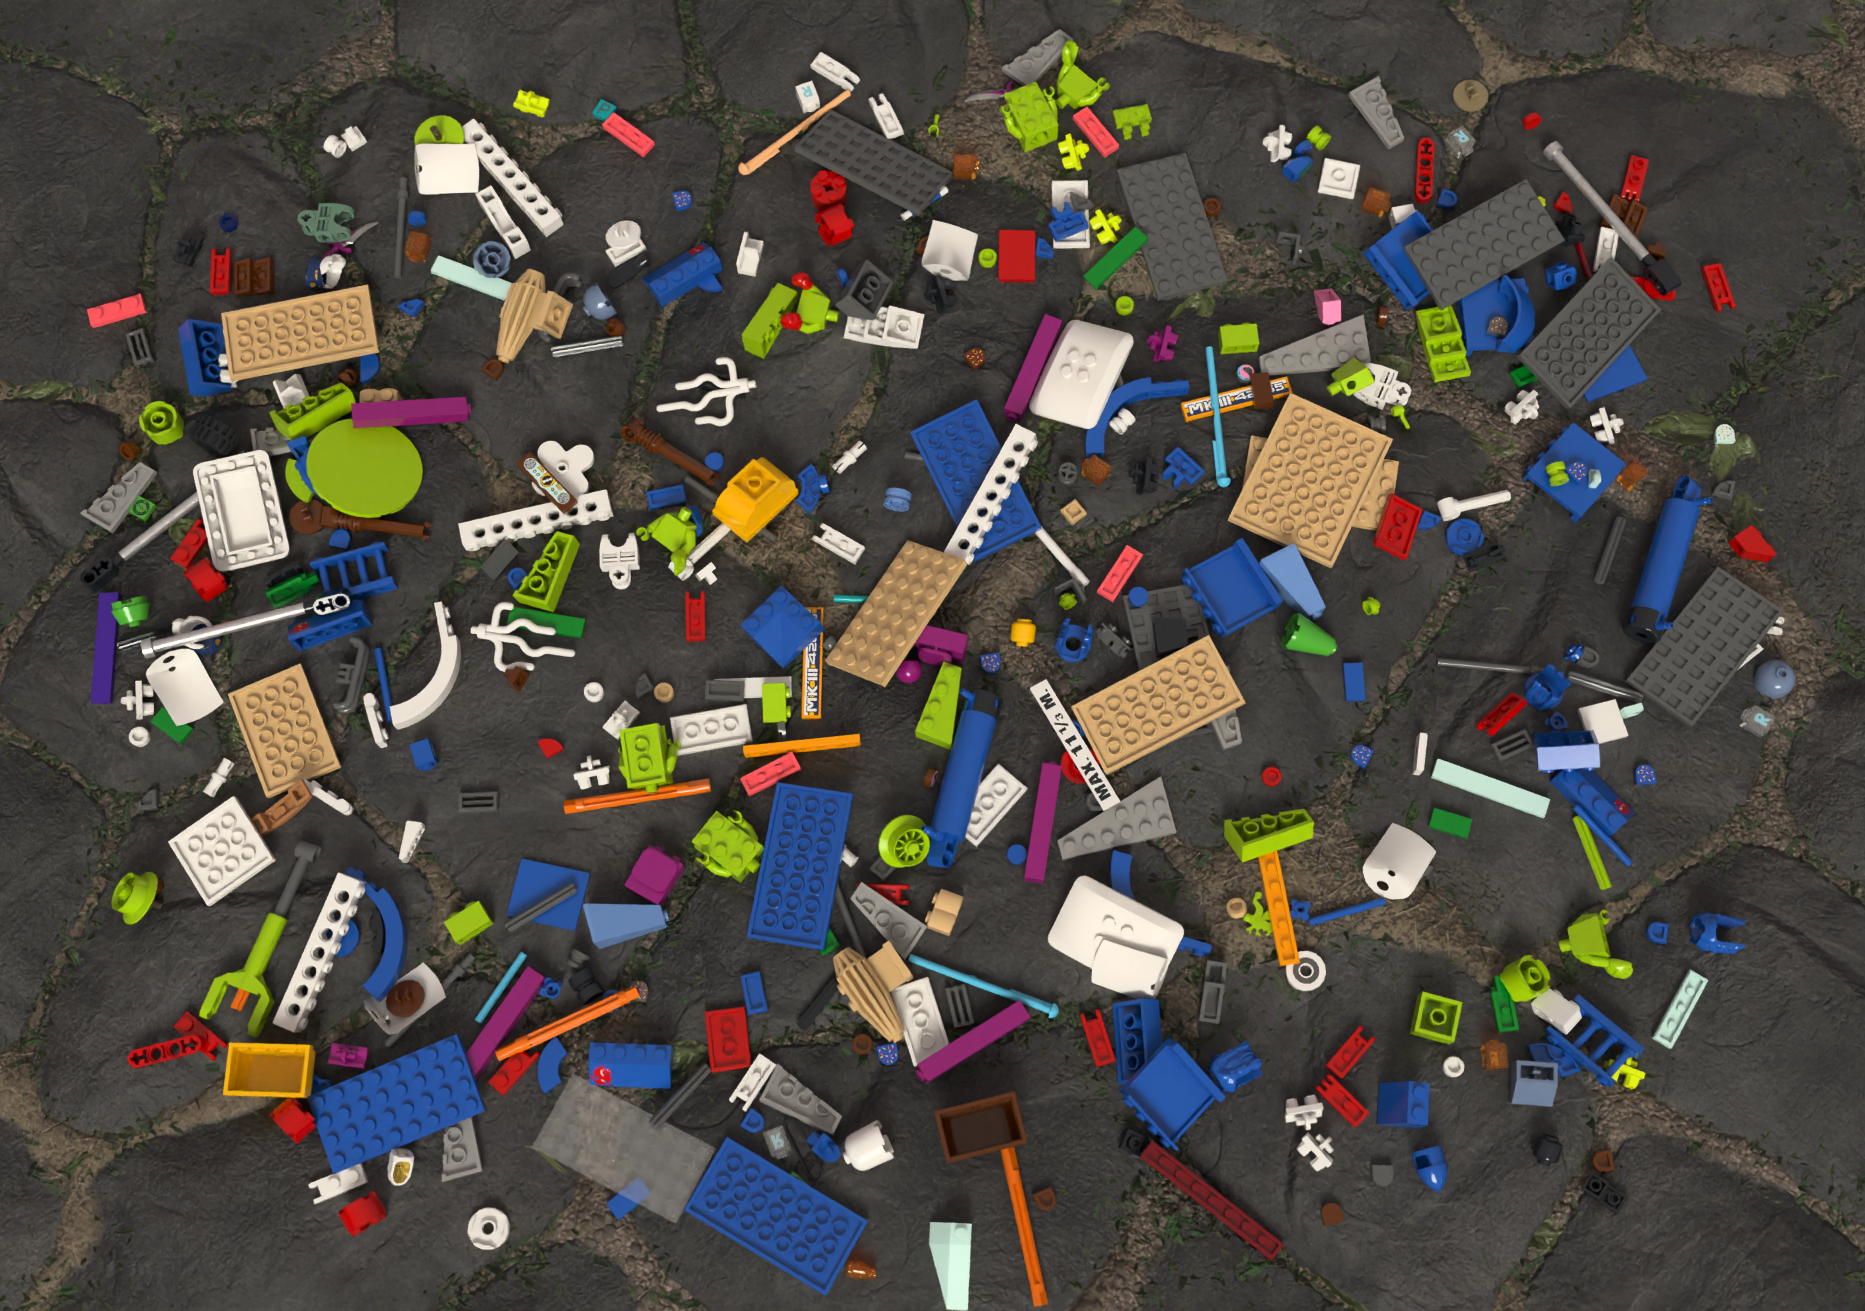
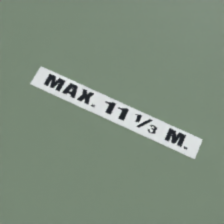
M1045 679L1031 687L1030 690L1103 811L1120 802L1119 798L1048 681Z

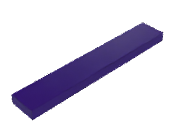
M119 592L99 593L90 702L92 704H112L118 622L111 613L113 611L111 603L120 601L121 594Z

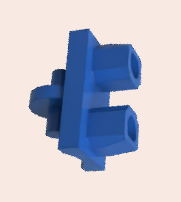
M813 1131L807 1139V1142L813 1146L811 1150L825 1162H835L839 1159L841 1155L839 1145L825 1133L820 1136Z

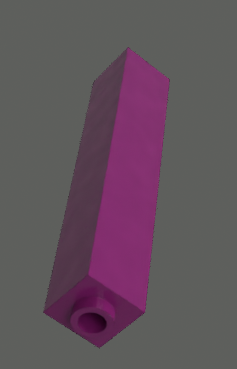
M1047 314L1044 315L1004 407V416L1007 419L1021 422L1061 330L1062 320Z
M466 397L351 403L353 428L467 422L468 415H471L470 403L467 404Z
M1047 761L1042 763L1024 881L1041 884L1044 882L1062 766L1058 765L1057 762Z
M529 966L466 1053L476 1081L495 1056V1050L502 1046L539 993V989L544 985L545 977Z
M1019 1000L918 1063L916 1066L918 1069L916 1070L917 1076L921 1081H925L926 1084L930 1083L1027 1022L1031 1018Z

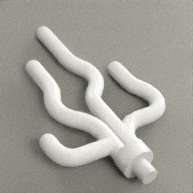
M720 357L716 359V364H726L728 366L729 381H722L713 374L705 373L693 381L677 383L675 388L676 390L698 387L704 381H710L716 386L726 389L708 392L697 404L687 401L658 405L656 410L658 412L676 409L699 411L707 406L711 399L727 396L725 404L727 414L724 418L703 416L695 419L697 425L711 423L716 426H724L733 419L734 397L741 393L750 392V388H756V380L749 381L748 378L737 379L734 361L728 357Z
M501 602L495 606L491 625L480 623L478 627H471V634H477L478 638L491 640L495 644L494 663L503 672L507 668L513 670L515 666L521 667L523 670L532 671L535 666L533 663L515 662L509 665L502 663V642L518 644L522 651L531 657H539L544 654L567 657L575 655V651L572 649L551 646L531 649L521 637L506 635L519 626H525L532 632L554 635L556 633L555 628L538 626L525 618L517 619L507 626H499L501 611L514 608V604L510 602Z

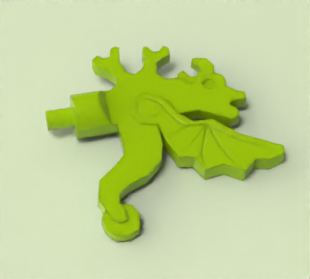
M1256 892L1252 901L1256 909L1254 915L1246 912L1243 916V920L1251 924V927L1246 928V931H1249V934H1251V930L1255 929V936L1258 935L1260 937L1259 930L1262 929L1263 932L1267 931L1265 936H1269L1272 933L1271 923L1266 922L1267 920L1270 921L1269 913L1266 911L1263 914L1264 909L1257 901V899L1262 897L1261 892Z

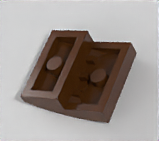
M1614 193L1607 205L1637 238L1648 208L1635 200L1628 202ZM1602 217L1599 226L1613 229Z
M268 257L253 261L248 258L234 262L235 296H258L274 293L273 259Z

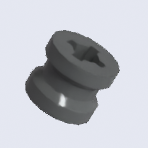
M1368 417L1367 428L1380 434H1385V417Z
M1070 462L1063 463L1059 468L1058 479L1064 485L1073 484L1077 478V467Z
M572 949L571 957L566 960L565 964L581 971L590 957Z

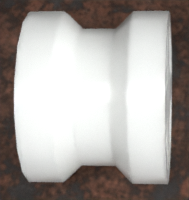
M335 135L329 136L324 142V150L332 152V155L336 158L341 157L346 151L347 144L342 140L339 141Z

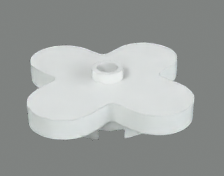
M555 441L544 442L538 449V458L543 466L573 497L587 494L589 484L583 472L588 470L594 463L592 450L586 445H577L569 451H564L561 445ZM532 482V486H533L534 490H535L539 495L545 496V495L539 490V488Z

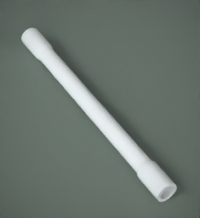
M1043 527L1035 532L1066 568L1071 577L1075 578L1078 585L1081 584L1084 588L1089 584L1090 580L1075 566Z

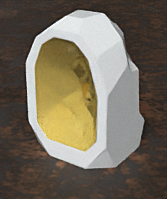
M396 1148L390 1152L387 1169L388 1179L394 1186L405 1184L411 1176L414 1163V1155L411 1150Z

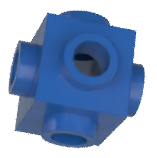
M1558 262L1555 266L1545 269L1547 286L1556 291L1567 289L1569 286L1576 284V269L1566 262Z

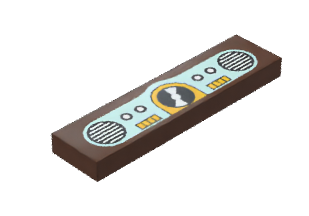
M531 452L516 463L517 467L563 514L578 503L572 494Z

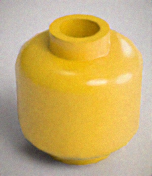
M1017 619V622L1012 623L1010 639L1016 642V646L1028 647V643L1035 641L1036 625L1032 623V620Z

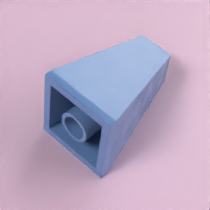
M1294 543L1260 560V566L1280 597L1296 612L1313 620L1323 615L1326 606Z
M583 905L593 943L599 949L667 928V921H670L667 910H663L661 905Z

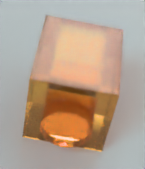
M954 154V179H975V172H979V161H976V154Z
M1370 187L1362 211L1382 218L1384 211L1388 212L1392 203L1389 201L1391 194Z
M410 231L404 249L408 259L414 262H426L431 247L428 234Z
M1093 454L1090 459L1086 458L1081 465V475L1100 487L1110 475L1112 466Z
M1634 459L1620 473L1616 480L1630 492L1643 480L1649 471Z
M1499 1040L1486 1041L1487 1044L1481 1046L1483 1071L1509 1068L1506 1043H1499Z

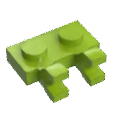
M1148 104L1113 110L1116 129L1122 128L1124 140L1132 138V126L1139 125L1141 135H1149V123H1151L1152 118Z

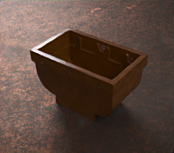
M1015 1091L934 1111L946 1163L1028 1143Z

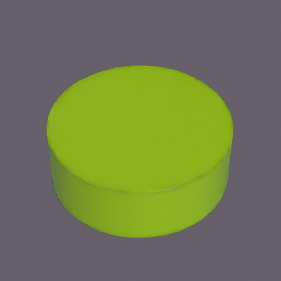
M987 248L979 253V263L981 266L990 268L996 264L997 255L994 250Z
M1128 296L1119 297L1115 305L1116 311L1121 315H1129L1134 308L1133 300Z

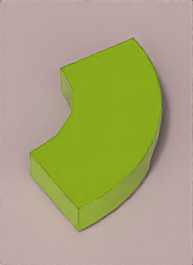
M289 458L285 471L287 483L296 497L309 504L314 493L310 491L301 479L299 471L295 468L296 460Z

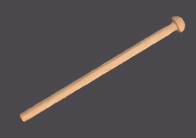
M848 90L844 91L746 164L741 162L738 167L739 172L742 175H749L780 152L778 148L795 137L801 130L805 131L808 126L851 96V93Z

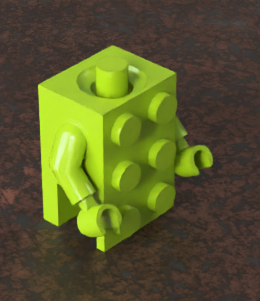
M1036 81L1003 94L1007 104L1000 106L999 109L1002 114H1005L1004 120L1008 132L1019 140L1024 152L1057 140L1058 109L1055 99L1052 98L1055 90L1052 86H1049V95L1046 93L1045 88L1041 92Z
M658 723L619 730L622 748L618 749L620 754L618 768L627 780L628 788L635 790L646 788V793L658 792L657 786L673 783L672 772L675 768L681 743L678 738H676L675 743H672L671 739L667 740L665 725L659 726Z
M733 810L737 814L736 819L733 820L732 817L728 816L727 819L716 811L691 841L695 844V849L704 855L703 860L695 857V860L704 864L713 874L723 877L732 876L741 883L750 871L755 873L759 868L760 863L758 861L763 856L764 848L758 843V836L753 827L742 818L740 812Z

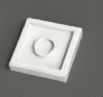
M1325 158L1318 192L1353 199L1360 165Z
M1616 699L1577 710L1584 731L1594 730L1599 744L1628 736Z

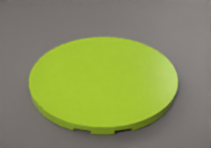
M352 419L335 422L320 431L312 441L306 459L307 476L320 498L326 500L333 508L343 513L363 518L381 517V515L393 514L403 509L417 494L423 474L419 453L413 443L403 433L392 426L353 428Z

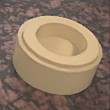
M664 682L655 687L654 695L659 702L667 703L672 700L674 690L670 684Z
M1233 898L1226 905L1228 915L1232 918H1241L1247 912L1246 903L1241 898Z

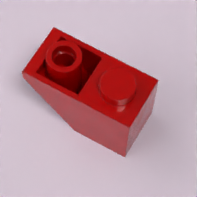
M1753 525L1737 534L1728 542L1740 558L1768 562L1776 555L1773 547L1763 539L1760 531L1754 528Z

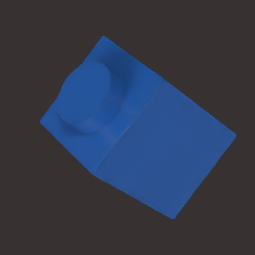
M428 738L409 745L415 766L420 771H429L439 764L433 744Z

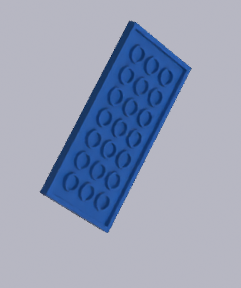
M977 399L910 432L957 528L1002 449ZM1008 462L1005 466H1006L1007 468H1011V466H1010V464H1009V462ZM999 478L996 483L1003 484L1006 479ZM1018 480L1011 485L1009 497L1002 501L1000 513L993 517L991 529L983 535L982 545L974 551V562L1042 529ZM990 494L987 499L994 500L997 495ZM981 510L978 515L983 517L987 515L988 511ZM973 526L969 529V532L975 533L979 527ZM964 542L965 545H966V547L968 548V547H969V543Z
M777 782L747 938L825 951L854 794Z
M459 1034L374 1068L307 1098L333 1174L390 1152L392 1149L402 1147L487 1111Z
M726 1137L684 1211L827 1296L868 1223L864 1218Z

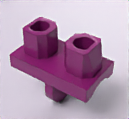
M1166 325L1164 330L1155 331L1153 335L1147 337L1146 342L1151 345L1150 349L1154 350L1152 361H1170L1173 358L1174 350L1167 348V345H1175L1178 335L1171 332L1172 327Z
M332 1043L328 1064L365 1069L369 1048Z

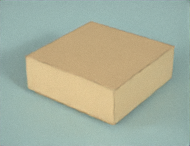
M1076 499L1060 510L1071 525H1074L1087 515V512Z

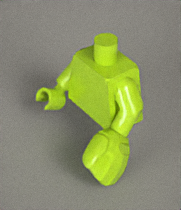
M1068 40L1064 44L1062 50L1063 66L1058 74L1056 84L1059 96L1056 104L1061 109L1067 104L1074 109L1080 106L1093 105L1101 96L1102 90H1108L1110 87L1108 82L1102 86L1105 78H1100L1096 83L1078 67L1073 65L1079 47L1072 40Z
M682 507L679 513H665L647 525V529L640 527L636 531L638 536L645 533L641 537L643 541L648 540L649 533H652L651 536L673 552L671 561L674 563L675 576H678L685 569L687 555L696 545V525L689 521L692 511L686 507Z
M1602 910L1599 915L1597 913L1582 914L1572 923V926L1567 928L1569 938L1559 941L1561 952L1572 950L1573 955L1581 962L1592 966L1604 967L1606 972L1612 977L1620 979L1630 977L1633 972L1631 962L1609 958L1611 955L1604 925H1607L1611 918H1603L1608 912Z

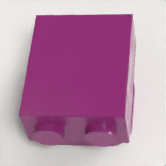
M926 625L916 640L919 660L937 666H942L943 662L963 664L967 650L968 635Z
M649 845L641 854L624 886L653 905L662 906L685 867L682 864L683 860L675 855L672 857L666 855V850L658 845L655 848Z

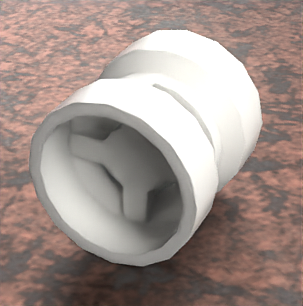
M1122 408L1118 412V416L1113 417L1109 424L1117 433L1124 434L1127 427L1135 422V418L1127 409Z

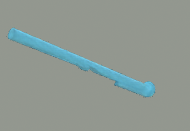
M1210 346L1206 347L1205 350L1211 410L1214 409L1216 441L1212 440L1216 478L1217 484L1220 487H1227L1231 483V478H1227L1213 347Z
M913 954L909 956L908 961L1013 1001L1018 1002L1020 1000L1024 1005L1048 1013V1018L1056 1017L1059 1012V1008L1055 1003L1050 1004L1012 989L1009 991L977 979L973 975L958 972Z

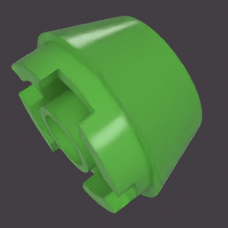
M146 596L111 603L113 610L111 613L120 626L129 624V627L141 625V621L149 619L150 603H148Z

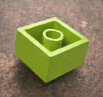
M1421 992L1417 995L1409 1034L1445 1044L1455 1042L1463 1002Z

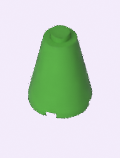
M1298 612L1297 614L1294 613L1285 627V630H1287L1286 636L1282 635L1281 647L1294 651L1329 656L1337 648L1335 638Z

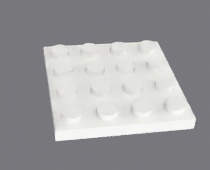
M235 796L168 841L207 906H212L276 861Z

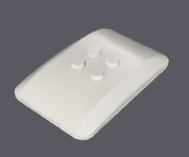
M1080 320L1068 322L1036 386L1029 404L1030 411L1038 416L1085 429L1096 426L1133 346L1134 340L1132 335Z
M251 451L203 462L194 467L193 475L212 562L218 571L226 572L282 559L289 554L290 546L270 458L265 451Z
M1084 875L1078 877L1074 882L1048 935V942L1053 948L1090 968L1093 967L1096 953L1104 939L1141 952L1167 958V969L1183 938L1184 928L1178 922ZM1155 984L1151 985V990H1154Z

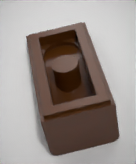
M1268 372L1250 373L1253 408H1272L1274 401Z

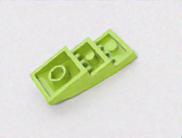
M1452 305L1440 311L1439 307L1416 311L1418 329L1434 383L1470 376L1471 370L1466 360L1467 352L1461 339L1462 331Z

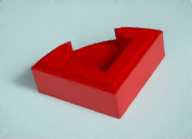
M1563 191L1553 208L1563 214H1571L1573 206L1569 195Z
M553 739L537 741L547 759L564 750L562 745Z

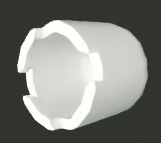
M878 1120L851 1133L845 1140L844 1159L847 1164L851 1163L857 1170L865 1171L895 1158L892 1154L894 1151L887 1134L882 1135L880 1131L882 1125Z

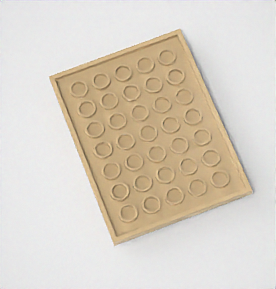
M1290 393L1228 521L1283 547L1294 543L1301 555L1332 569L1393 439Z

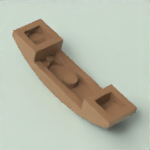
M301 779L287 790L288 794L267 811L258 813L251 819L261 837L283 825L310 801L313 795L304 779Z

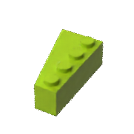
M777 283L770 290L769 296L742 333V342L746 351L765 359L783 327L780 323V318L783 314L792 312L798 301L797 291L780 283Z
M341 382L319 391L318 396H307L302 398L303 402L296 405L290 403L284 406V410L279 412L273 410L269 413L276 429L291 441L303 436L307 438L319 432L327 425L334 423L342 416L351 413V403H356L352 391Z
M556 531L543 550V555L539 560H536L533 565L534 568L528 576H525L522 581L523 584L512 596L521 604L554 613L580 546L577 539L573 535Z
M943 662L916 727L915 737L951 750L962 668Z
M1305 809L1279 812V815L1276 816L1264 814L1261 815V818L1255 819L1243 817L1241 821L1232 822V819L1224 820V837L1242 863L1313 838L1314 821Z

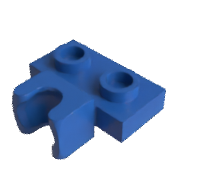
M1064 202L1063 212H1059L1056 207L1051 208V217L1054 222L1049 223L1048 228L1055 242L1089 228V224L1082 211L1072 214L1073 211L1068 202Z
M1177 447L1165 458L1164 462L1169 467L1163 472L1162 479L1166 480L1169 477H1173L1175 480L1172 489L1175 490L1184 480L1192 486L1204 475L1205 471Z

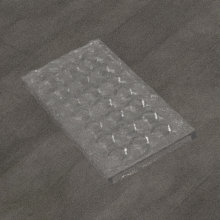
M572 1074L532 1146L535 1150L675 1224L680 1219L716 1151V1148L665 1121L658 1129H655L649 1123L653 1115L575 1074Z

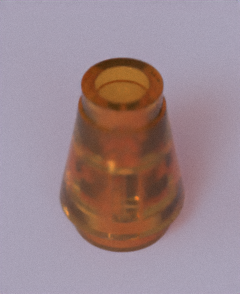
M857 1259L848 1260L845 1277H850V1280H875L877 1267Z

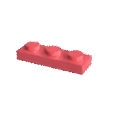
M1088 107L1073 115L1074 122L1104 158L1119 149V144Z
M614 112L602 124L603 129L643 158L655 146L653 140Z
M141 294L87 309L90 325L93 328L147 313Z
M1127 545L1097 590V593L1114 602L1140 562L1143 554Z
M790 752L741 777L740 780L750 797L801 771V768L793 752Z

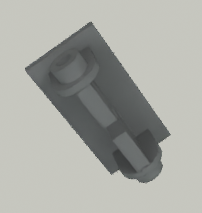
M1102 623L1104 628L1100 627L1096 631L1097 637L1106 645L1113 641L1114 644L1110 649L1118 657L1125 658L1128 655L1127 650H1133L1132 642L1126 636L1121 637L1117 633L1118 629L1112 623Z

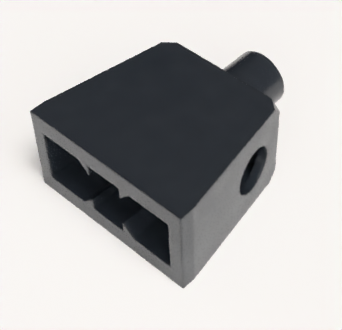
M1154 617L1153 619L1156 658L1171 655L1187 647L1188 641L1198 640V630H1186V621L1183 619Z

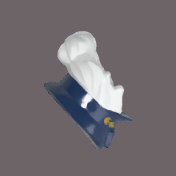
M314 254L309 259L305 273L306 286L312 291L318 287H322L324 290L334 288L338 284L342 268L346 265V260L338 254L326 256L324 259H319Z
M188 616L185 620L178 618L173 621L172 632L175 635L216 624L204 617ZM222 635L184 646L194 650L197 656L212 654L221 646Z

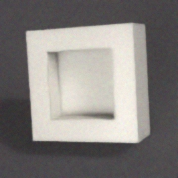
M350 126L345 129L346 133L341 135L351 151L367 143L357 126L354 128Z
M711 562L695 576L699 581L705 578L711 585L717 580L716 576L712 573L716 567Z

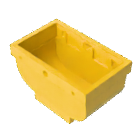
M766 458L753 459L727 483L728 487L717 499L712 513L747 543L799 494L798 489L795 487V482Z
M229 1043L223 1095L308 1098V1096H311L316 1051L313 1050L312 1045Z

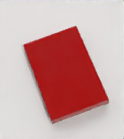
M999 230L998 282H1035V230Z
M1393 493L1388 494L1372 545L1401 560H1406L1423 509Z
M745 1006L705 1012L711 1073L750 1068L751 1056Z

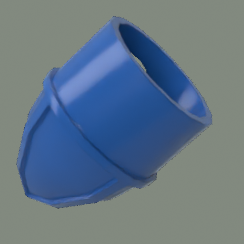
M1442 1146L1411 1153L1416 1168L1415 1172L1421 1181L1434 1191L1440 1192L1448 1174V1163H1446Z

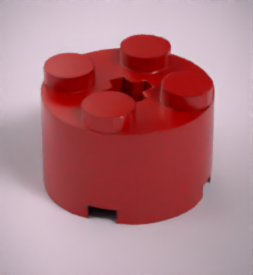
M821 170L812 179L810 184L811 199L818 211L825 210L839 203L843 207L847 202V189L843 176L833 171Z
M841 203L815 214V223L819 222L820 225L818 232L827 245L831 244L830 247L852 237L854 224L851 218H847Z
M207 557L183 572L186 579L191 581L192 587L206 603L228 588L224 577L219 571H215Z
M286 1098L269 1116L298 1144L316 1127L315 1118L307 1110L303 1113L301 1110L304 1107L295 1098Z
M375 1190L337 1212L348 1233L352 1234V1236L369 1228L367 1224L370 1223L372 1226L387 1217L385 1214L387 1211Z

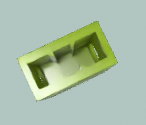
M1353 358L1331 374L1334 382L1327 386V390L1331 396L1340 391L1346 396H1350L1373 384L1375 381L1368 367L1356 358Z

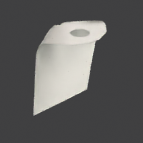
M418 144L415 146V177L419 194L478 192L479 163L475 144ZM419 165L422 166L421 172H419Z
M933 220L922 258V266L932 274L940 275L941 278L967 281L970 276L978 234L955 225Z
M178 649L169 651L155 660L146 672L149 683L176 726L196 721L224 703L194 650ZM175 656L172 661L163 663L167 657ZM175 666L176 669H175L174 671L170 672V671H169V668Z
M1392 823L1363 866L1365 881L1379 896L1389 899L1407 898L1414 891L1436 851L1418 834ZM1388 871H1393L1395 876H1390ZM1377 882H1386L1389 889L1386 891L1381 890L1377 886Z
M1103 939L1093 962L1092 983L1136 999H1155L1168 970V967L1166 969L1168 959ZM1152 984H1155L1154 990H1151Z
M424 963L396 982L397 984L405 980H414L419 982L424 988V1002L414 1014L407 1017L392 1015L386 1006L387 996L381 1003L373 996L364 1000L365 1007L370 1015L389 1035L401 1031L446 998L439 979ZM372 1011H374V1012L376 1013V1015L379 1017V1019L374 1016V1014L372 1013ZM385 1020H390V1024L388 1025Z

